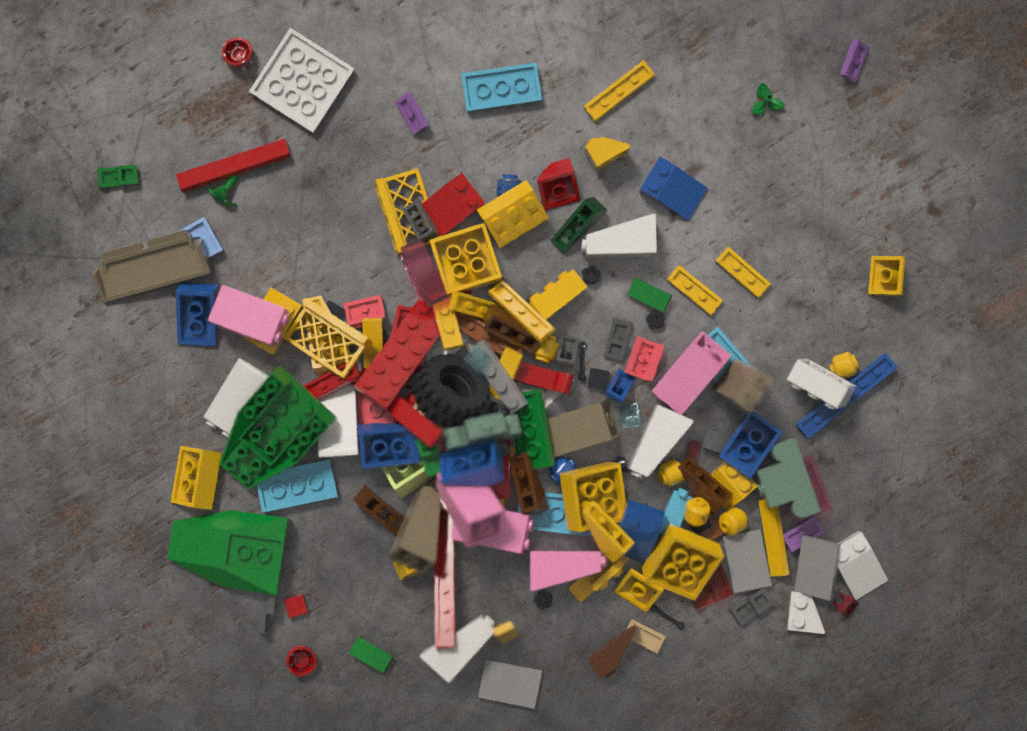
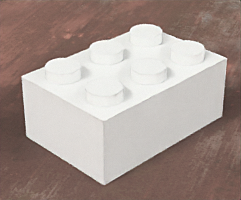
M808 358L798 359L787 380L792 382L791 386L798 390L804 389L808 391L807 395L817 400L818 398L824 400V404L832 409H835V407H846L857 387Z

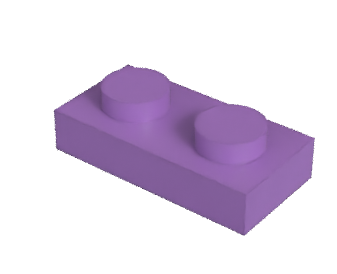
M853 39L840 72V75L850 82L857 81L869 49L867 45L856 39Z
M411 92L406 93L395 102L413 135L420 133L430 125Z
M812 516L784 533L783 537L789 550L793 552L801 547L803 535L818 537L824 533V530L816 517Z

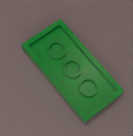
M542 390L521 392L528 404L515 413L510 414L518 415L523 433L521 438L515 439L517 455L525 452L528 453L534 469L554 466Z

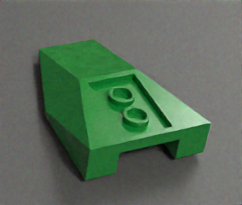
M279 365L237 412L219 464L244 487L250 489L297 464L338 417Z
M229 510L172 521L167 559L222 587L277 596L280 590L282 576L280 572L290 518Z

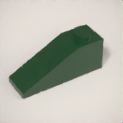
M595 197L584 199L553 236L551 241L562 253L567 252L598 222L607 209Z

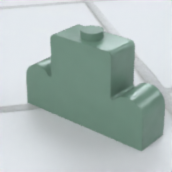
M503 413L469 419L461 427L446 429L443 431L442 440L446 453L495 438L496 442L521 438L523 433L517 414L504 417Z
M790 438L774 444L771 448V456L778 463L756 471L759 481L757 489L760 496H764L768 507H775L792 501L790 503V511L797 517H807L821 512L796 438Z

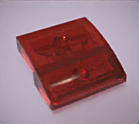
M721 562L696 600H692L695 609L734 595Z

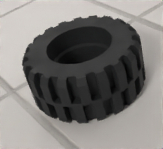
M440 354L430 358L414 380L413 395H415V403L419 405L418 409L426 414L425 417L427 419H432L437 425H444V428L461 427L466 420L479 417L490 399L489 383H486L487 378L484 374H481V369L478 366L475 367L473 365V362L465 360L462 356L456 357L454 354ZM442 385L454 389L461 398L451 395Z

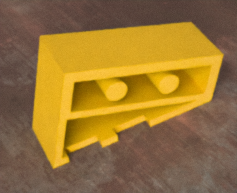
M574 269L569 273L565 270L557 277L558 281L556 283L551 281L543 288V293L539 294L537 292L529 298V305L545 320L552 317L558 310L587 288V285Z

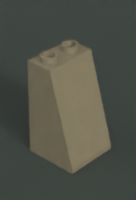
M734 359L712 390L741 412H750L774 380L760 369Z
M609 400L547 419L553 457L620 437Z
M423 486L413 496L388 558L422 574L436 560L441 495L434 488Z

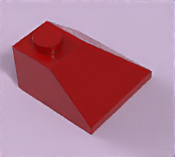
M570 158L550 163L536 179L545 211L581 200Z

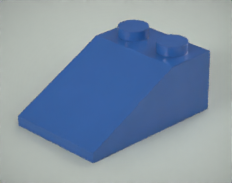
M660 156L639 192L688 221L707 187Z
M180 282L175 291L178 344L216 346L217 326L209 322L208 318L219 294L218 284Z
M751 410L743 417L718 457L751 479L782 434V431Z
M370 423L357 425L362 469L420 463L419 450L415 440L418 437L403 424Z
M495 438L440 454L441 484L488 486L504 481L503 453Z
M628 499L619 527L635 543L622 556L643 563L646 562L664 522L665 511Z

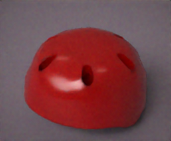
M240 37L226 41L222 49V56L225 62L234 68H241L247 65L253 54L251 43Z
M297 645L292 647L287 653L286 665L293 675L306 676L315 669L317 658L313 650L308 646Z

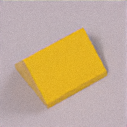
M871 256L868 294L891 297L901 296L906 257Z
M629 567L614 593L642 611L647 612L664 589L646 582L642 574Z

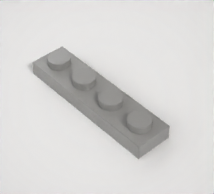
M486 339L468 350L504 405L510 410V414L515 413L528 404Z

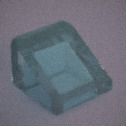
M478 344L464 357V361L477 373L491 359Z
M639 403L620 404L622 428L641 426Z

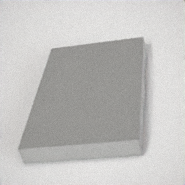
M761 529L741 532L733 536H722L733 593L772 586Z
M803 535L794 591L831 601L833 599L841 544Z
M485 659L478 698L535 709L542 670Z

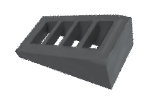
M419 199L402 209L419 242L426 243L440 234ZM418 209L416 213H414L413 215L411 214L412 211Z

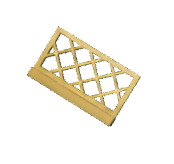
M417 168L387 178L376 179L374 181L375 190L396 255L430 245V241L419 243L417 240L415 245L407 246L405 239L408 233L415 237L416 235L410 231L411 225L408 229L401 226L400 219L405 214L403 210L397 209L394 205V201L398 197L407 202L405 207L408 206V204L412 203L411 198L414 192L422 195V203L428 199L419 169ZM416 175L417 184L415 187L405 183L407 176ZM394 180L401 184L397 193L389 189L387 182ZM403 185L413 190L409 199L398 194Z
M307 298L303 303L305 307L283 338L345 379L366 348L369 349L373 342ZM307 313L310 314L313 323L303 325V318ZM327 325L328 333L318 335L317 326ZM314 327L315 336L305 338L304 329ZM301 330L302 339L294 341L290 338L294 331ZM342 335L343 343L333 345L332 336ZM329 337L330 346L320 348L319 339ZM316 340L317 349L307 350L306 342ZM355 344L359 347L355 354L348 355L347 346ZM344 347L345 356L335 358L334 349ZM331 350L332 359L322 360L321 352ZM346 360L347 366L344 371L340 372L337 370L336 362Z

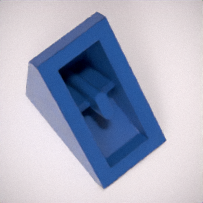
M619 369L604 394L621 404L636 378Z

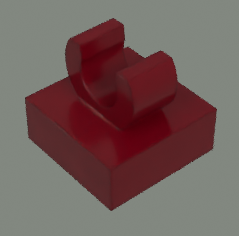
M840 593L844 601L841 604L834 601L833 604L848 619L859 603L849 594L846 596Z

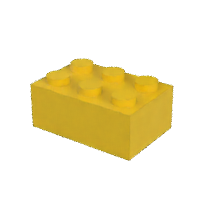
M526 180L477 209L499 248L549 219L536 193Z

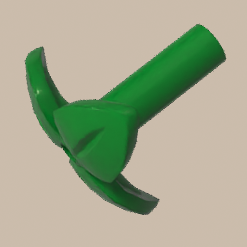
M762 82L759 85L757 96L762 99V102H755L753 104L752 113L754 115L763 114L767 105L771 111H778L785 107L780 99L773 98L769 87Z
M236 175L231 176L224 185L217 187L214 191L208 187L209 194L216 201L219 200L221 204L235 207L237 204L229 202L226 199V195L238 180V177Z

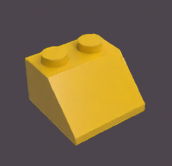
M594 137L587 142L584 153L596 172L627 154L630 150V145L605 137L599 139Z
M726 462L722 463L710 474L732 493V496L723 506L726 511L743 500L757 487V484L752 479L747 478Z

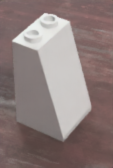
M650 214L587 234L585 240L581 242L582 253H585V258L654 256L657 253L656 214Z
M239 358L205 413L206 423L215 429L218 426L223 430L222 434L229 438L237 412L265 381L268 375Z
M352 383L319 400L338 417L318 439L319 457L359 454L357 390Z
M655 405L628 466V469L631 470L630 474L639 478L643 476L648 477L692 425L694 420L660 405Z
M481 614L455 630V649H436L434 643L423 650L420 658L449 683L494 633L493 630L496 628L494 626L496 622L490 616L486 615L484 617Z

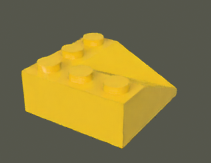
M485 223L429 240L447 295L452 294V291L463 292L502 281V275Z
M604 462L560 473L567 530L575 532L590 530L582 512L593 501L615 523L620 522L626 506L621 463Z
M669 524L642 566V572L646 582L695 601L724 556L719 543Z

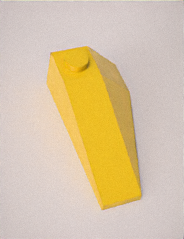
M322 296L308 298L331 313ZM308 313L305 315L306 325L313 323L312 316ZM327 325L317 326L318 335L328 333ZM314 327L307 328L308 338L315 336ZM342 335L332 336L333 345L343 343ZM329 337L319 339L320 348L330 346ZM316 340L309 341L310 350L317 349ZM344 347L334 349L335 358L345 356ZM331 350L321 352L322 360L332 359ZM311 357L312 367L317 377L331 371ZM346 360L336 362L337 367L346 363Z

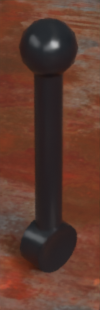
M581 341L579 343L581 358L580 375L578 378L580 381H584L586 379L584 375V348H586V342Z
M655 604L650 607L652 612H657L677 625L678 629L683 630L685 628L683 622L673 619L659 610Z

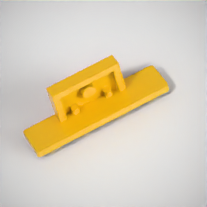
M621 556L614 563L608 558L607 567H604V571L580 577L569 587V590L582 602L594 590L600 589L602 591L609 585L608 580L612 576L618 577L624 571L622 568L630 558Z

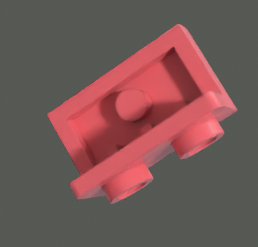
M381 295L343 303L347 324L349 326L352 325L353 328L363 327V318H386Z
M637 336L624 373L652 382L657 373L659 360L663 356L664 345Z

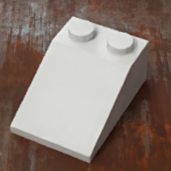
M857 531L839 542L841 546L837 571L855 600L888 581L862 532Z

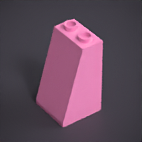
M222 285L208 321L223 330L276 347L282 339L284 325L286 326L289 322L290 312L281 306Z
M702 331L654 387L652 392L657 399L669 405L673 412L682 415L732 355Z
M440 473L437 474L436 487L467 549L503 535L504 509L488 486L441 484Z
M504 510L503 535L478 545L516 553H525V550H528L530 545V539H528L529 531H532L534 526L532 515ZM453 522L450 539L464 542Z
M530 551V591L604 571V567H607L608 558L602 551Z

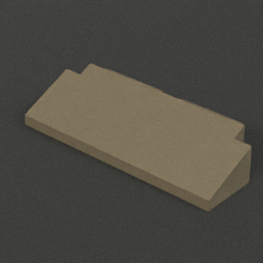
M180 230L149 239L146 246H143L141 243H134L103 252L100 261L102 267L95 268L92 278L104 303L210 274L211 268L203 238L194 241L192 233Z

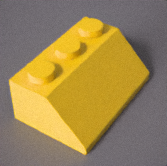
M270 287L263 300L286 308L290 312V319L288 324L284 325L280 343L276 347H272L246 337L243 338L275 356L285 340L283 338L302 311L303 306Z
M180 446L171 503L212 510L222 453Z

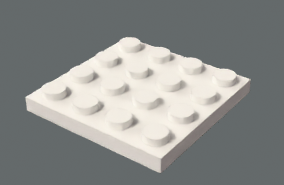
M290 28L249 90V93L314 134L355 69Z

